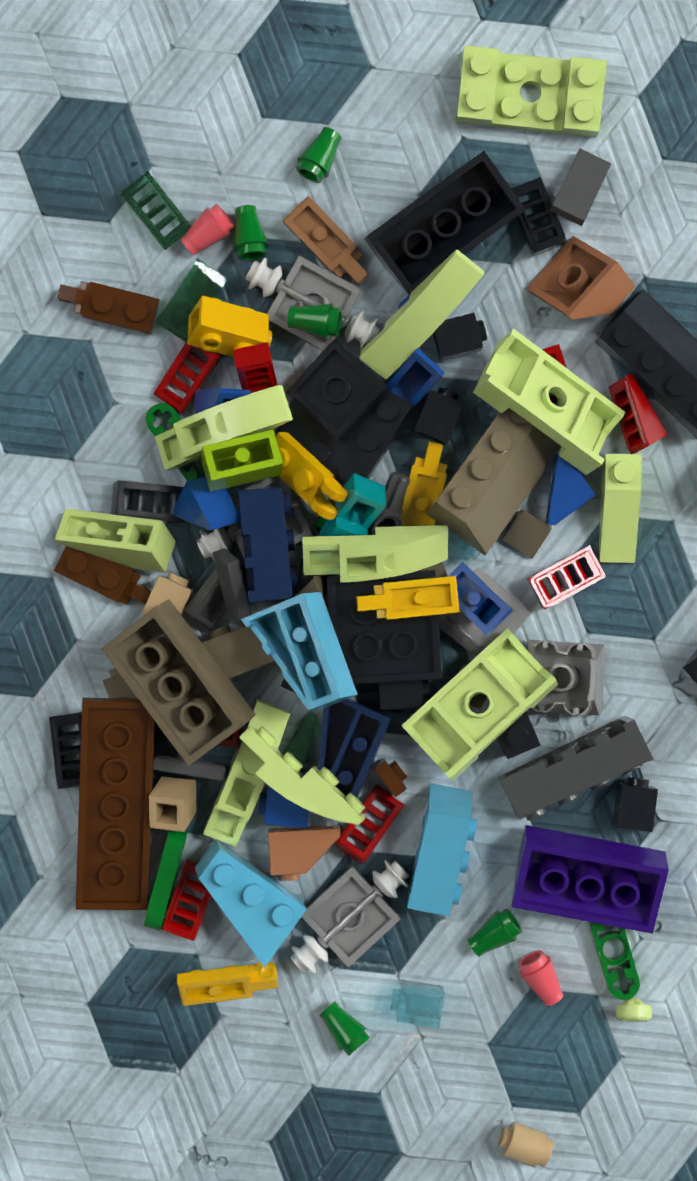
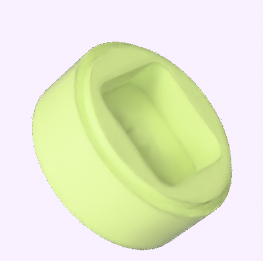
M631 998L623 1004L616 1005V1018L619 1021L647 1022L652 1019V1006L645 1005L640 999Z

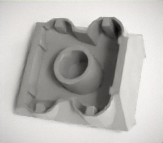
M479 567L473 572L513 611L488 637L460 609L458 613L438 615L439 628L475 657L507 628L515 634L532 611Z
M529 640L528 652L543 668L554 676L558 685L533 708L530 707L527 711L600 716L604 705L603 687L605 658L607 656L605 646L603 644Z

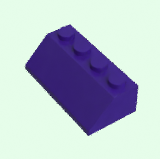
M525 825L518 855L512 907L653 934L669 871L666 852Z

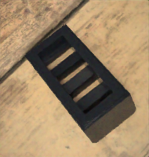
M541 177L511 188L518 199L521 195L537 190L538 197L522 202L525 209L540 203L543 206V210L527 216L524 211L517 216L531 256L534 257L567 243L565 233L557 214L550 211L552 202ZM547 217V223L531 228L529 222ZM552 230V236L537 241L536 234Z
M117 480L113 484L111 514L161 520L164 522L185 523V520L175 517L174 514H167L169 494H175L176 504L184 487ZM125 490L131 491L130 510H124ZM140 491L146 492L144 511H138ZM155 493H161L159 513L153 512Z
M82 712L49 717L58 789L79 786L80 774L66 776L65 769L80 767V759L64 762L63 755L80 753L81 745L62 747L61 741L80 738L81 743ZM78 724L79 726L78 731L60 733L59 726Z

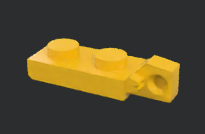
M432 441L428 442L424 459L416 457L414 465L411 467L410 483L401 506L403 513L400 519L403 526H433L435 524V520L427 515V512L443 491L447 477V464L439 463L443 444Z
M456 576L382 583L383 585L374 586L375 595L356 597L357 611L376 610L377 619L386 618L388 620L460 612Z
M258 962L256 965L250 964L249 966L231 965L220 969L193 970L188 973L177 974V985L182 1005L189 1006L253 998V992L278 988V974L275 962H268L265 967L261 962Z

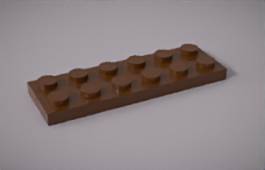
M82 698L76 910L148 909L151 834L149 795L152 792L155 721L139 699Z

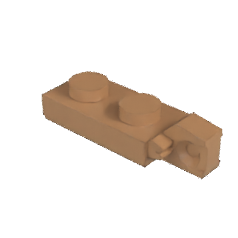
M309 196L282 220L288 229L331 273L340 278L346 274L357 286H360L369 277L368 272L357 262L363 257L358 251L357 245Z

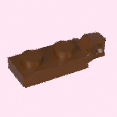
M81 281L79 289L61 284L57 297L59 301L74 304L73 312L80 314L83 318L152 335L160 303L158 298L91 281L90 283Z
M68 546L65 547L54 569L55 572L126 605L130 598L146 604L152 590L137 584L141 575L135 573V570Z

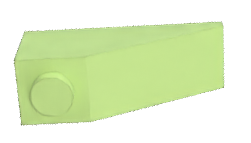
M604 454L601 456L604 462L600 466L599 562L635 563L641 499L642 454Z
M65 509L54 539L59 544L131 568L164 573L176 543L161 520Z

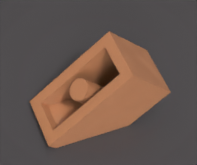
M340 824L307 826V828H269L271 876L278 875L280 881L299 880L300 874H307L340 837Z

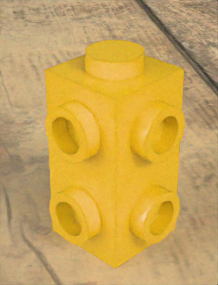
M202 295L189 314L187 344L202 348L205 351L217 352L234 357L233 349L268 342L270 346L272 331L268 330L269 314Z

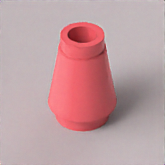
M215 204L211 209L206 207L186 232V235L181 238V241L193 255H196L199 251L201 252L229 236V230L235 225L218 204Z
M537 950L527 954L519 961L518 966L521 969L519 975L543 1001L545 1006H551L563 998L564 995L550 956L545 955L542 950Z

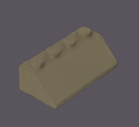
M508 408L503 413L498 412L429 509L427 515L441 525H448V530L485 556L555 457L561 445L512 409Z
M170 599L153 608L101 648L188 766L240 729L256 715Z

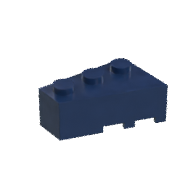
M282 486L238 490L249 602L293 598L292 587L298 586L296 565L289 564L288 551L295 550L293 529L286 530L285 515H291L290 493L283 494Z
M350 698L323 708L318 769L321 770L323 767L328 769L339 781L336 787L345 796L352 793L358 799L393 717Z

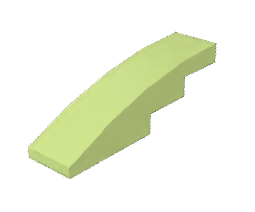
M456 249L411 292L409 300L386 321L384 329L361 350L359 359L383 378L387 379L444 322L483 277L485 271Z

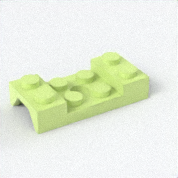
M464 45L455 123L596 138L600 132L607 60L571 57L570 60L500 53V49ZM527 84L535 85L540 91V98L535 102H527L521 97L520 89Z
M512 329L498 341L473 391L474 394L500 413H503L508 408L512 409L562 446L558 455L585 475L603 464L604 459L599 456L607 435L625 414V411L515 329ZM549 393H552L557 397V403L559 406H556L551 402L549 398Z
M507 628L401 726L453 782L479 758L478 755L530 707L533 708L558 685V682ZM478 694L487 696L490 701L489 708L481 714L472 712L469 707L471 698Z

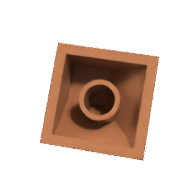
M573 236L526 289L532 295L574 320L613 313L636 286L617 261Z

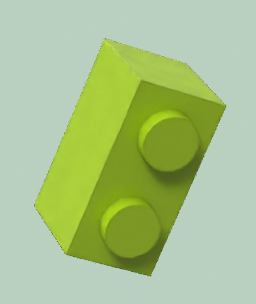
M274 429L202 446L201 460L210 492L281 474L283 462Z

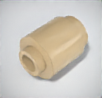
M512 1122L510 1127L504 1126L498 1140V1147L502 1148V1156L534 1168L537 1165L541 1167L547 1165L554 1144L552 1139L547 1138L546 1133L517 1122Z

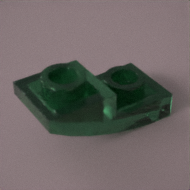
M197 258L157 317L156 323L186 342L188 339L189 314L202 295L216 298L227 277Z

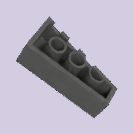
M623 716L499 776L498 779L516 816L519 819L526 817L527 821L544 814L546 812L545 807L556 802L559 805L570 802L578 797L577 793L588 788L592 790L603 786L610 781V778L636 770L644 763L653 760V757L635 720Z

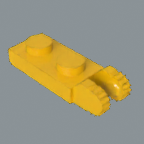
M278 432L276 440L283 462L279 477L308 503L314 512L324 519L334 520L338 511L323 494L328 495L334 501L344 502L348 494L347 491L333 478L334 475L289 433Z

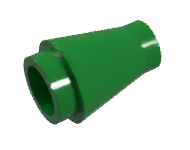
M323 127L320 134L297 158L299 163L296 167L297 172L314 183H321L323 178H327L338 144L342 139L340 134L331 128Z
M242 205L235 209L236 220L233 251L238 254V259L242 261H253L265 257L266 248L269 245L259 221L256 206Z
M333 303L301 307L290 306L287 319L288 328H296L329 339L330 336H339L342 323V309L334 307Z
M506 908L501 912L496 910L467 941L474 953L480 957L486 952L516 941L517 935L522 933V928L509 909Z
M336 1001L319 1015L325 1022L339 1051L344 1050L348 1056L370 1038L365 1032L367 1028L342 1009Z

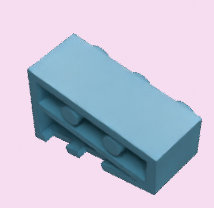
M321 592L302 593L241 619L245 626L251 628L263 644L261 647L265 653L271 655L283 671L281 674L308 710L328 707L358 695Z
M430 783L426 815L423 816L422 833L415 855L408 890L407 908L449 917L452 904L458 905L460 901L462 884L457 883L459 872L466 873L470 852L465 851L467 840H474L477 820L472 819V791Z
M215 840L195 867L199 880L265 967L307 908L299 896L224 844Z

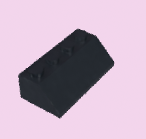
M482 151L367 235L364 240L387 272L410 295L456 249L465 255L526 209L486 152Z
M643 290L594 342L628 374L632 373L638 384L697 439V339L653 297Z

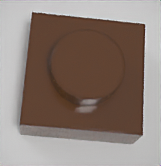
M383 758L373 766L375 772L395 797L407 789L403 782L407 775L395 760L389 764Z

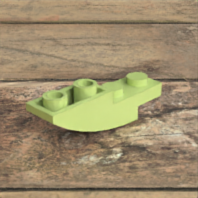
M277 385L189 416L174 423V428L155 436L164 469L175 470L201 458L202 446L272 430L292 421L293 418L283 386Z
M448 525L375 527V535L303 537L304 575L340 574V583L360 582L400 576L434 566L448 559Z
M257 699L253 708V712L256 715L247 722L244 732L250 726H254L257 730L263 726L277 740L274 746L278 749L290 717V712ZM241 739L203 830V835L235 847L239 842L247 821L251 818L265 784L255 774L265 762Z
M250 726L239 737L265 762L255 774L286 799L315 814L340 822L360 825L366 818L362 813L365 806L352 793L345 796L336 787L339 783L338 779L328 769L323 767L319 770L314 766L303 775L300 772V769L303 767L302 764L289 752L283 755L274 746L277 742L275 737L263 726L258 730L254 726Z

